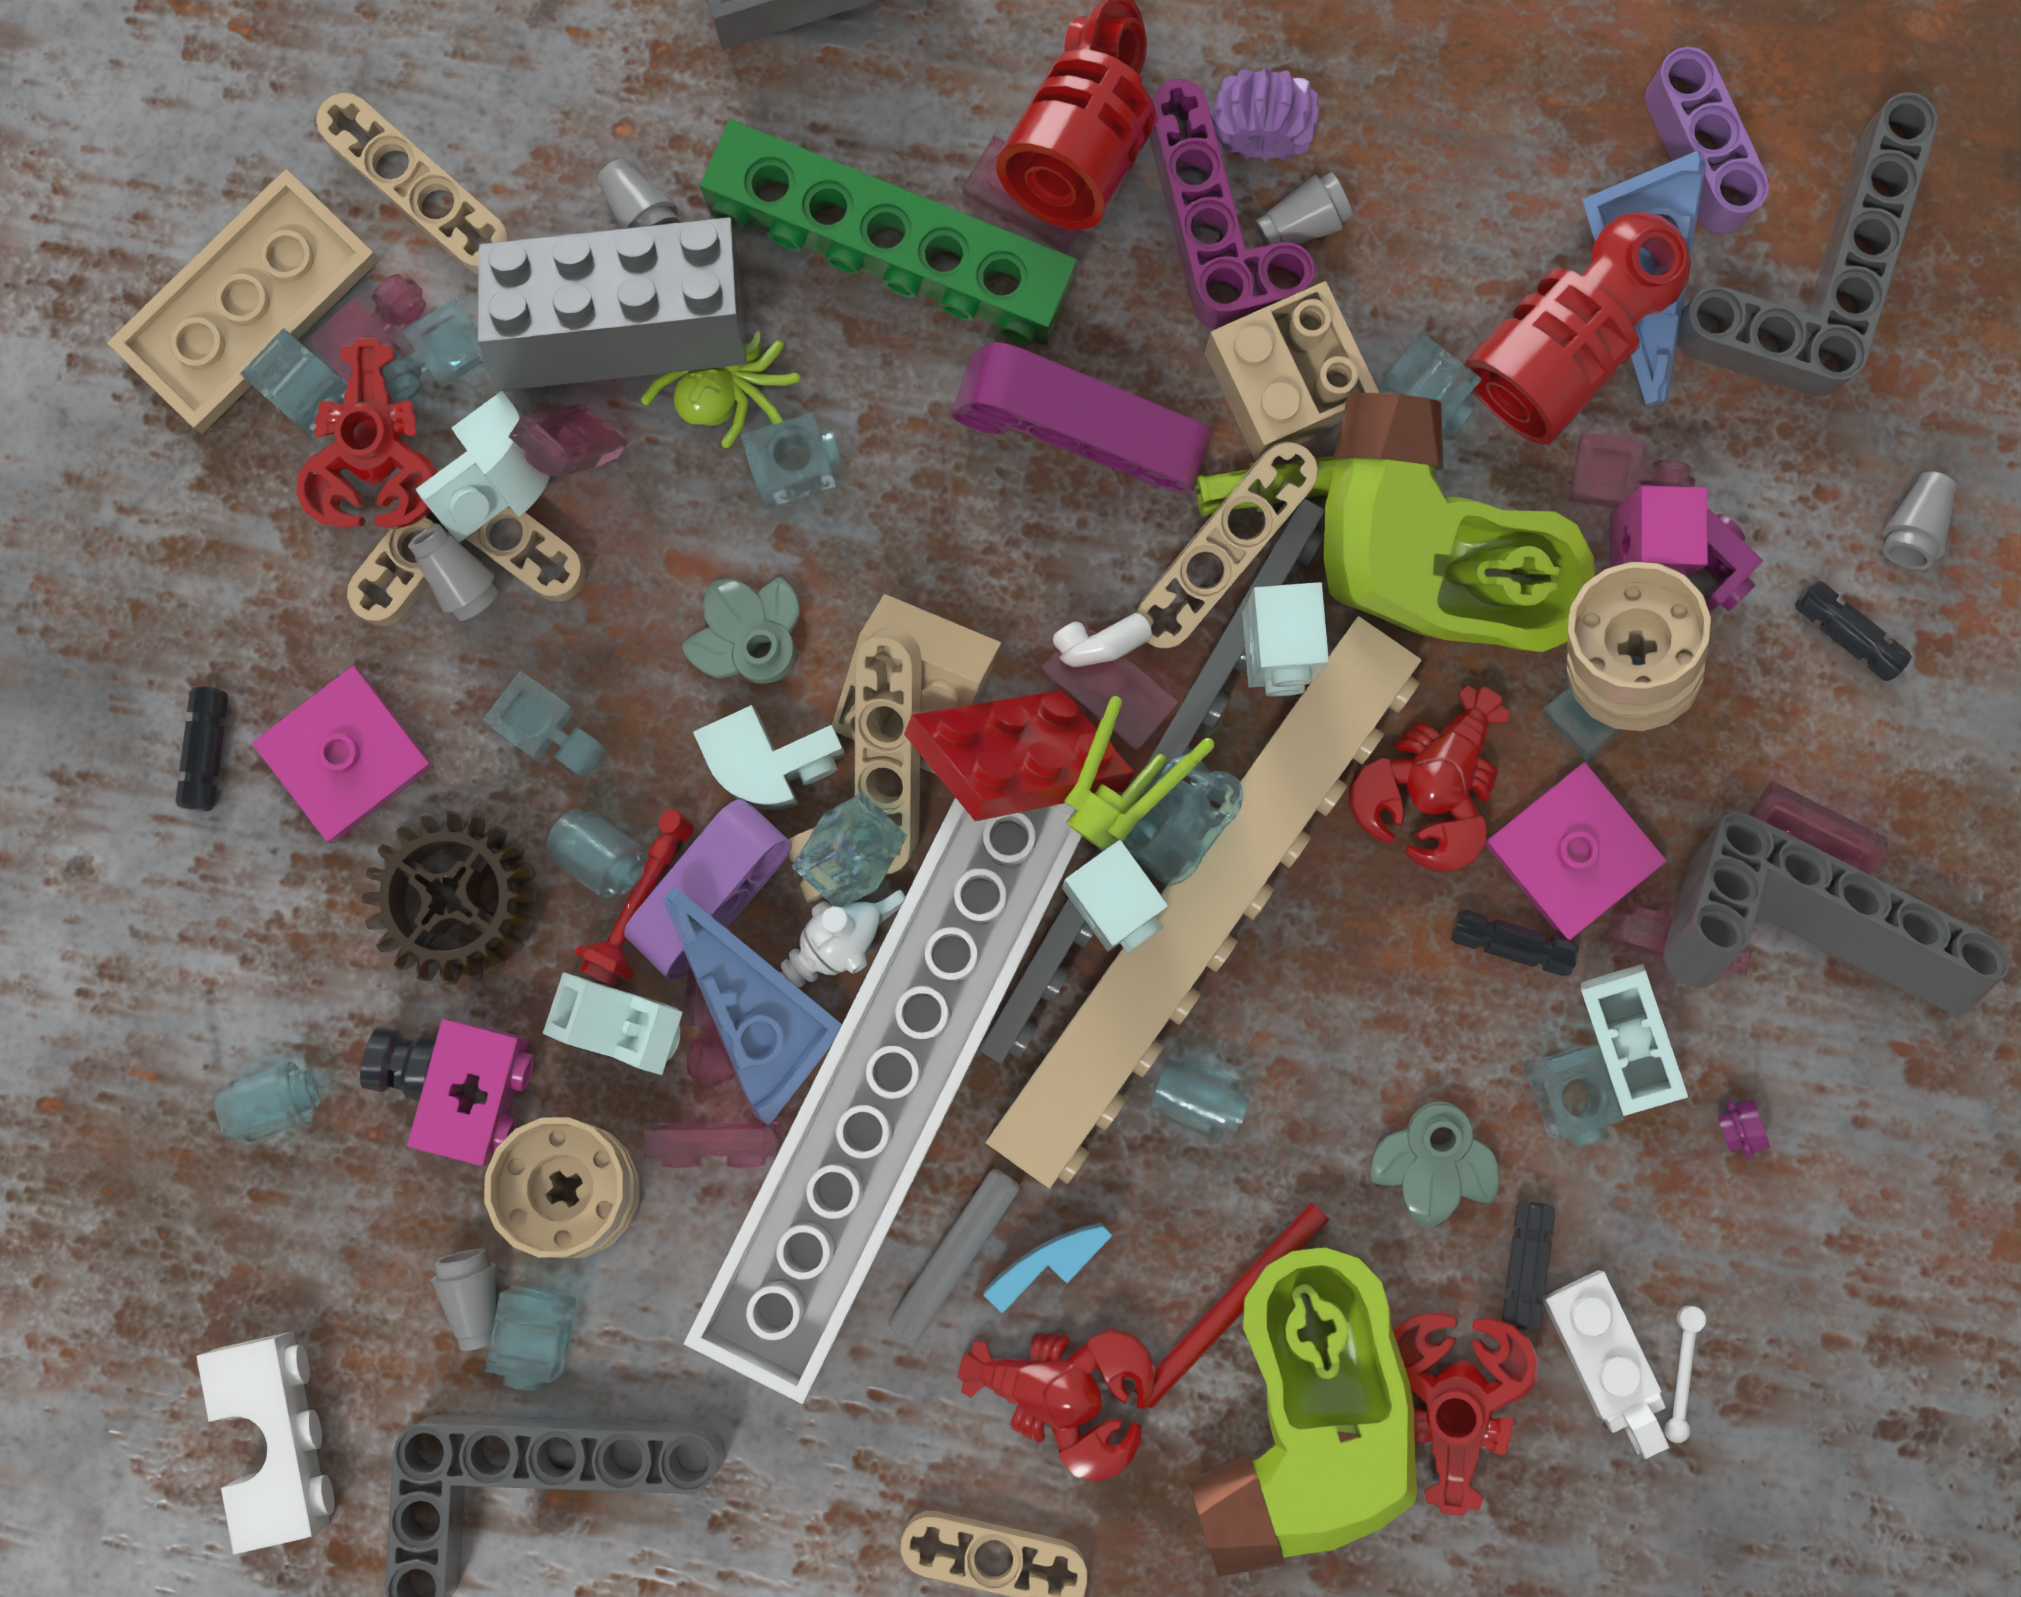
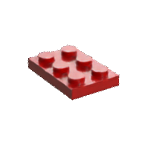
M1063 690L912 714L904 735L976 822L1065 804L1064 800L1077 784L1097 729L1079 710L1077 704ZM1110 741L1090 789L1094 794L1101 784L1110 788L1115 793L1124 792L1134 774L1132 768L1116 752Z

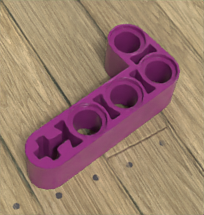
M1172 79L1163 83L1155 91L1152 99L1156 115L1159 116V119L1149 138L1192 307L1197 319L1207 327L1218 329L1310 288L1315 274L1314 262L1310 253L1302 246L1292 242H1280L1250 250L1245 249L1207 98L1199 86L1186 79ZM1170 112H1177L1180 120L1187 121L1185 138L1181 142H1178L1180 131L1177 119L1174 115H1168ZM1186 167H1194L1204 172L1208 180L1199 185H1190L1184 183L1177 173ZM1201 225H1209L1220 231L1223 239L1215 244H1204L1194 237L1192 231ZM1277 269L1287 270L1296 277L1299 285L1292 289L1283 290L1277 288L1270 282L1268 273ZM1224 283L1231 286L1239 298L1230 304H1221L1209 297L1207 289L1214 284Z
M997 342L989 343L971 354L950 415L960 424L984 433L998 435L1015 429L1153 486L1183 494L1192 493L1212 434L1207 426L1189 417L1022 348Z

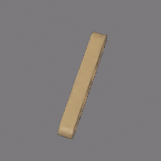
M339 93L332 95L322 103L317 113L316 123L318 131L332 150L467 270L478 275L479 251L474 254L475 249L467 236L459 230L466 221L482 238L487 239L492 235L491 240L493 243L512 241L508 231L495 215L362 98L355 94ZM345 116L349 120L355 119L365 135L371 139L365 148L351 133L346 130H340L336 123L341 117ZM394 150L407 154L409 164L403 175L395 179H384L378 175L377 165L384 154ZM437 190H444L453 194V208L444 218L430 219L423 215L422 203L428 194Z
M1290 441L1279 442L1268 448L1152 586L1137 608V613L1145 617L1150 627L1154 620L1151 613L1148 612L1149 609L1155 604L1165 609L1177 596V591L1167 588V585L1174 578H1177L1180 585L1189 595L1203 600V602L1197 609L1193 610L1190 603L1186 600L1175 615L1180 627L1175 632L1165 627L1158 634L1151 630V639L1147 643L1158 648H1171L1183 642L1311 491L1317 480L1318 468L1314 456L1307 448ZM1297 454L1303 459L1298 470L1304 478L1297 486L1289 481L1283 483L1274 496L1285 501V504L1278 512H1275L1263 496L1248 489L1256 479H1259L1266 489L1277 475L1275 468L1271 466L1273 460L1278 456L1289 460ZM1243 502L1258 505L1263 510L1265 517L1262 530L1256 536L1248 539L1239 538L1234 535L1228 526V515L1237 504ZM1212 552L1222 560L1224 566L1223 575L1215 585L1199 587L1188 578L1187 565L1190 559L1197 553Z
M885 627L874 632L858 649L855 661V849L862 864L871 871L880 874H891L902 869L916 851L919 841L920 754L905 737L904 733L911 715L921 713L922 657L920 647L914 637L905 630L896 627ZM887 646L890 647L891 657L896 660H902V663L891 673L890 689L874 691L878 690L887 681L886 662L875 657ZM880 706H887L897 711L903 719V733L899 736L890 737L877 730L872 717L874 709ZM885 767L896 772L902 780V794L889 797L880 793L873 784V770ZM886 814H895L889 821L888 837L891 842L898 843L899 845L892 853L885 852L884 842L875 840L886 824Z

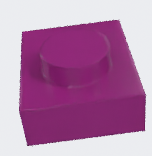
M1707 508L1708 565L1704 568L1718 583L1704 596L1709 612L1719 605L1730 611L1755 587L1756 584L1748 576L1764 560L1744 542L1745 535L1733 520L1723 514L1715 515Z

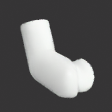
M1134 613L1091 637H1088L1083 624L1072 622L1054 634L1053 644L1062 653L1059 659L1075 668L1116 660L1151 639L1152 632L1145 617Z

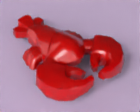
M376 338L355 339L352 346H342L339 355L341 360L353 367L352 374L348 378L347 391L344 393V404L325 400L320 402L318 407L319 413L315 419V424L317 425L313 430L315 437L335 435L336 441L310 456L299 470L296 495L304 512L323 525L346 530L362 527L366 523L364 517L350 515L340 507V502L343 499L348 500L355 508L364 507L360 493L340 471L348 468L362 482L375 487L384 482L398 468L401 471L386 482L379 492L376 505L387 508L392 501L400 499L401 503L396 510L385 515L375 516V525L389 529L414 525L432 512L424 503L416 488L437 474L438 470L432 460L402 441L401 434L415 436L417 429L414 426L416 420L412 412V403L408 400H403L392 404L388 381L384 379L383 368L397 359L395 349L391 345H384V343Z
M1467 685L1457 693L1464 711L1459 716H1455L1450 724L1441 730L1440 734L1427 724L1417 722L1412 726L1411 730H1408L1402 736L1403 740L1397 742L1396 749L1401 752L1415 753L1416 756L1413 759L1381 758L1364 764L1349 784L1348 806L1356 824L1374 839L1391 844L1396 836L1384 825L1380 818V812L1386 808L1392 814L1393 823L1403 827L1405 813L1398 784H1407V790L1412 803L1420 812L1432 815L1451 812L1454 819L1425 826L1414 834L1421 841L1428 838L1437 839L1439 842L1438 848L1428 850L1408 844L1404 852L1415 864L1433 872H1457L1475 862L1487 842L1486 822L1479 815L1469 791L1472 788L1479 800L1483 802L1490 799L1489 792L1493 791L1494 780L1497 779L1498 770L1494 765L1478 757L1483 751L1488 724H1505L1510 711L1501 706L1502 697L1485 686L1475 690Z
M1443 1312L1416 1314L1398 1324L1393 1333L1409 1379L1411 1393L1426 1404V1410L1414 1407L1415 1444L1433 1442L1436 1471L1439 1473L1440 1482L1424 1490L1427 1504L1438 1505L1441 1513L1464 1516L1468 1509L1480 1510L1484 1498L1480 1492L1469 1484L1471 1477L1474 1476L1481 1448L1498 1455L1506 1454L1509 1448L1508 1443L1511 1441L1513 1434L1511 1431L1515 1425L1513 1419L1507 1417L1492 1418L1493 1412L1523 1399L1537 1384L1539 1357L1530 1339L1513 1324L1492 1317L1473 1319L1471 1329L1487 1333L1499 1342L1498 1348L1494 1350L1487 1347L1482 1339H1471L1476 1356L1497 1379L1488 1382L1478 1368L1465 1359L1449 1364L1437 1376H1434L1428 1370L1452 1350L1457 1338L1447 1335L1441 1342L1433 1343L1430 1340V1334L1440 1328L1457 1327L1458 1319L1456 1316Z
M1107 1328L1090 1336L1068 1359H1061L1064 1350L1070 1342V1338L1066 1334L1058 1336L1056 1333H1048L1046 1335L1044 1333H1035L1031 1340L1029 1358L1022 1356L1018 1358L1007 1356L992 1358L987 1340H974L972 1350L963 1353L957 1377L963 1381L961 1393L972 1398L985 1386L993 1390L995 1395L1005 1398L1008 1403L1017 1405L1011 1418V1429L1017 1433L1021 1432L1028 1439L1033 1438L1037 1443H1042L1045 1440L1044 1423L1050 1425L1058 1447L1060 1460L1075 1477L1096 1482L1116 1477L1132 1463L1141 1444L1142 1424L1133 1421L1127 1436L1120 1444L1115 1446L1110 1444L1108 1439L1113 1432L1121 1429L1122 1418L1107 1420L1081 1436L1078 1426L1094 1418L1102 1408L1101 1393L1096 1381L1091 1376L1097 1368L1114 1397L1125 1405L1129 1394L1124 1389L1125 1377H1131L1135 1381L1137 1388V1408H1147L1154 1393L1155 1367L1148 1348L1133 1333Z

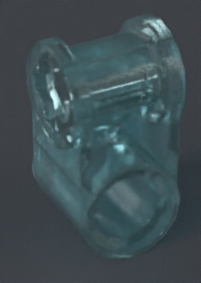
M1184 755L1173 759L1164 768L1157 782L1160 779H1162L1184 757ZM1200 761L1186 775V777L1191 779L1192 785L1181 780L1136 823L1122 843L1130 854L1162 884L1175 885L1183 882L1197 870L1204 855L1240 811L1243 801V789L1238 778L1225 771L1210 772L1205 763ZM1209 799L1220 804L1221 808L1216 809L1210 806Z

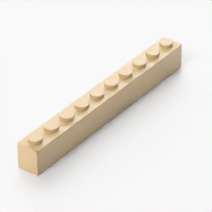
M1360 616L1355 619L1329 655V663L1315 681L1307 686L1305 692L1300 696L1160 894L1168 905L1157 916L1163 928L1129 953L1124 948L1121 949L986 1140V1144L1050 1189L1057 1178L1068 1184L1090 1153L1080 1145L1096 1124L1105 1131L1112 1123L1127 1100L1118 1091L1133 1071L1142 1078L1150 1069L1164 1048L1155 1038L1169 1019L1178 1025L1185 1019L1201 995L1200 992L1192 987L1206 966L1214 972L1220 969L1238 943L1236 939L1229 935L1231 930L1243 914L1251 920H1254L1275 890L1266 883L1269 876L1279 862L1288 868L1293 865L1311 839V836L1302 831L1316 810L1324 816L1328 815L1348 786L1338 779L1352 759L1362 765L1383 737L1384 733L1375 728L1388 707L1399 713L1419 686L1420 682L1411 675L1421 662V659Z

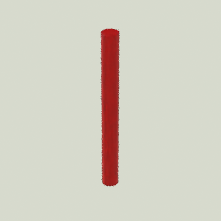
M1310 1202L1155 1367L1154 1393L1148 1407L1153 1409L1244 1312L1245 1297L1266 1266L1292 1251L1302 1250L1330 1220L1315 1204Z

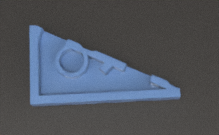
M1695 151L1582 199L1594 240L1596 241L1604 226L1618 216L1641 211L1660 215L1674 224L1688 243L1691 258L1706 168L1704 155ZM1640 248V264L1646 272L1653 275L1655 267L1653 257L1647 250ZM1686 286L1675 303L1661 313L1645 316L1635 326L1640 348L1631 358L1645 403L1652 407L1668 400Z
M673 887L663 899L664 905L752 1113L769 1126L831 1047L842 1024L683 892Z

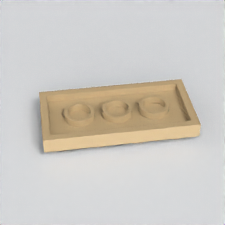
M285 169L121 328L107 344L195 430L203 434L335 305L379 259L292 173Z

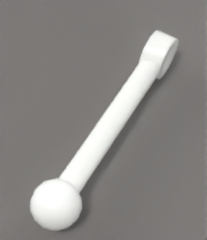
M1684 1306L1677 1314V1322L1683 1329L1673 1414L1672 1418L1664 1426L1666 1437L1674 1443L1686 1441L1691 1433L1690 1426L1685 1419L1696 1332L1702 1330L1706 1323L1704 1312L1695 1306Z

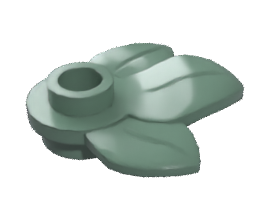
M782 577L770 581L758 594L746 584L734 579H720L711 582L703 600L704 618L709 627L692 635L683 642L682 648L685 656L704 674L714 678H725L741 673L747 680L759 684L773 683L784 678L791 670L795 660L796 646L791 633L800 617V603L793 588ZM767 642L771 643V649L766 656L762 658L753 657L754 652L759 646Z
M1432 1102L1419 1108L1411 1117L1407 1129L1386 1136L1378 1144L1371 1161V1181L1387 1186L1402 1184L1403 1198L1408 1212L1414 1221L1425 1229L1446 1220L1459 1205L1461 1196L1477 1202L1491 1203L1498 1192L1499 1172L1493 1152L1488 1146L1473 1138L1471 1122L1463 1110L1448 1102ZM1447 1127L1452 1130V1136L1445 1144L1435 1145L1430 1142V1136L1437 1128Z

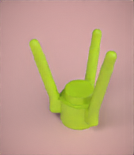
M1113 696L1101 719L1077 784L1064 800L1066 804L1075 809L1066 821V824L1102 851H1105L1118 840L1123 842L1136 823L1214 748V741L1210 738L1202 740L1137 803L1135 801L1166 764L1167 759L1163 754L1156 755L1121 796L1103 784L1100 785L1094 794L1090 789L1122 706V699L1119 696Z

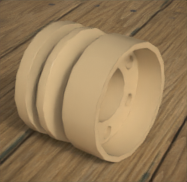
M1629 562L1603 570L1581 588L1570 607L1567 636V678L1574 699L1592 718L1615 729L1645 731L1670 724L1690 709L1703 685L1711 616L1703 594L1685 575L1657 563ZM1630 656H1640L1642 665H1632Z
M569 1117L539 1118L516 1128L495 1149L485 1173L484 1203L494 1228L514 1248L538 1258H586L611 1247L630 1228L640 1204V1174L631 1152L612 1133ZM563 1176L581 1179L583 1182L576 1190V1195L579 1199L576 1204L569 1201H559L557 1197L564 1190V1185L560 1180Z

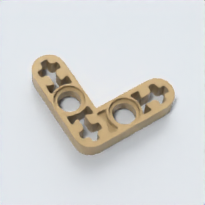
M510 506L464 539L538 595L549 601L563 602L572 599L581 591L585 583L586 569L583 560L567 543L524 512L518 517ZM424 518L417 524L390 529L353 575L348 585L347 599L350 608L357 616L375 626H389L397 623L408 613L429 584L418 563L406 561L402 553V544L410 533L424 530L434 525L433 521ZM513 518L519 521L523 528L520 543L507 551L493 548L490 542V531L493 525L499 520ZM539 537L545 539V541L536 546ZM534 548L556 564L562 561L564 557L567 558L564 568L570 575L563 584L553 579L547 586L543 585L547 579L546 573L528 558ZM389 559L404 572L413 576L408 584L396 576L386 591L393 598L390 605L384 608L381 605L375 604L368 610L372 602L370 596L366 594L368 588L372 584L383 588L395 575L388 568L384 567ZM526 559L524 567L522 569L518 568L517 565Z
M924 1511L915 1515L907 1522L902 1533L900 1553L903 1561L912 1572L923 1577L1010 1597H1084L1087 1565L1084 1556L1074 1544L1065 1540L939 1511ZM927 1527H935L940 1530L939 1541L959 1547V1532L971 1534L972 1536L965 1549V1569L952 1567L956 1560V1553L937 1550L933 1560L921 1558V1546L912 1543V1537H923ZM990 1540H998L1005 1543L1011 1549L1013 1555L1011 1567L1005 1573L998 1576H989L983 1573L975 1562L977 1549L983 1543ZM1023 1547L1035 1549L1032 1555L1033 1564L1048 1567L1053 1565L1056 1556L1067 1558L1068 1570L1077 1573L1075 1579H1064L1060 1589H1053L1049 1587L1048 1575L1029 1570V1584L1016 1582L1023 1569Z

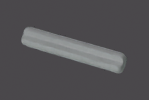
M993 1169L989 1172L890 1318L889 1327L893 1332L911 1343L919 1340L1019 1192L1020 1185L1016 1180L999 1169Z

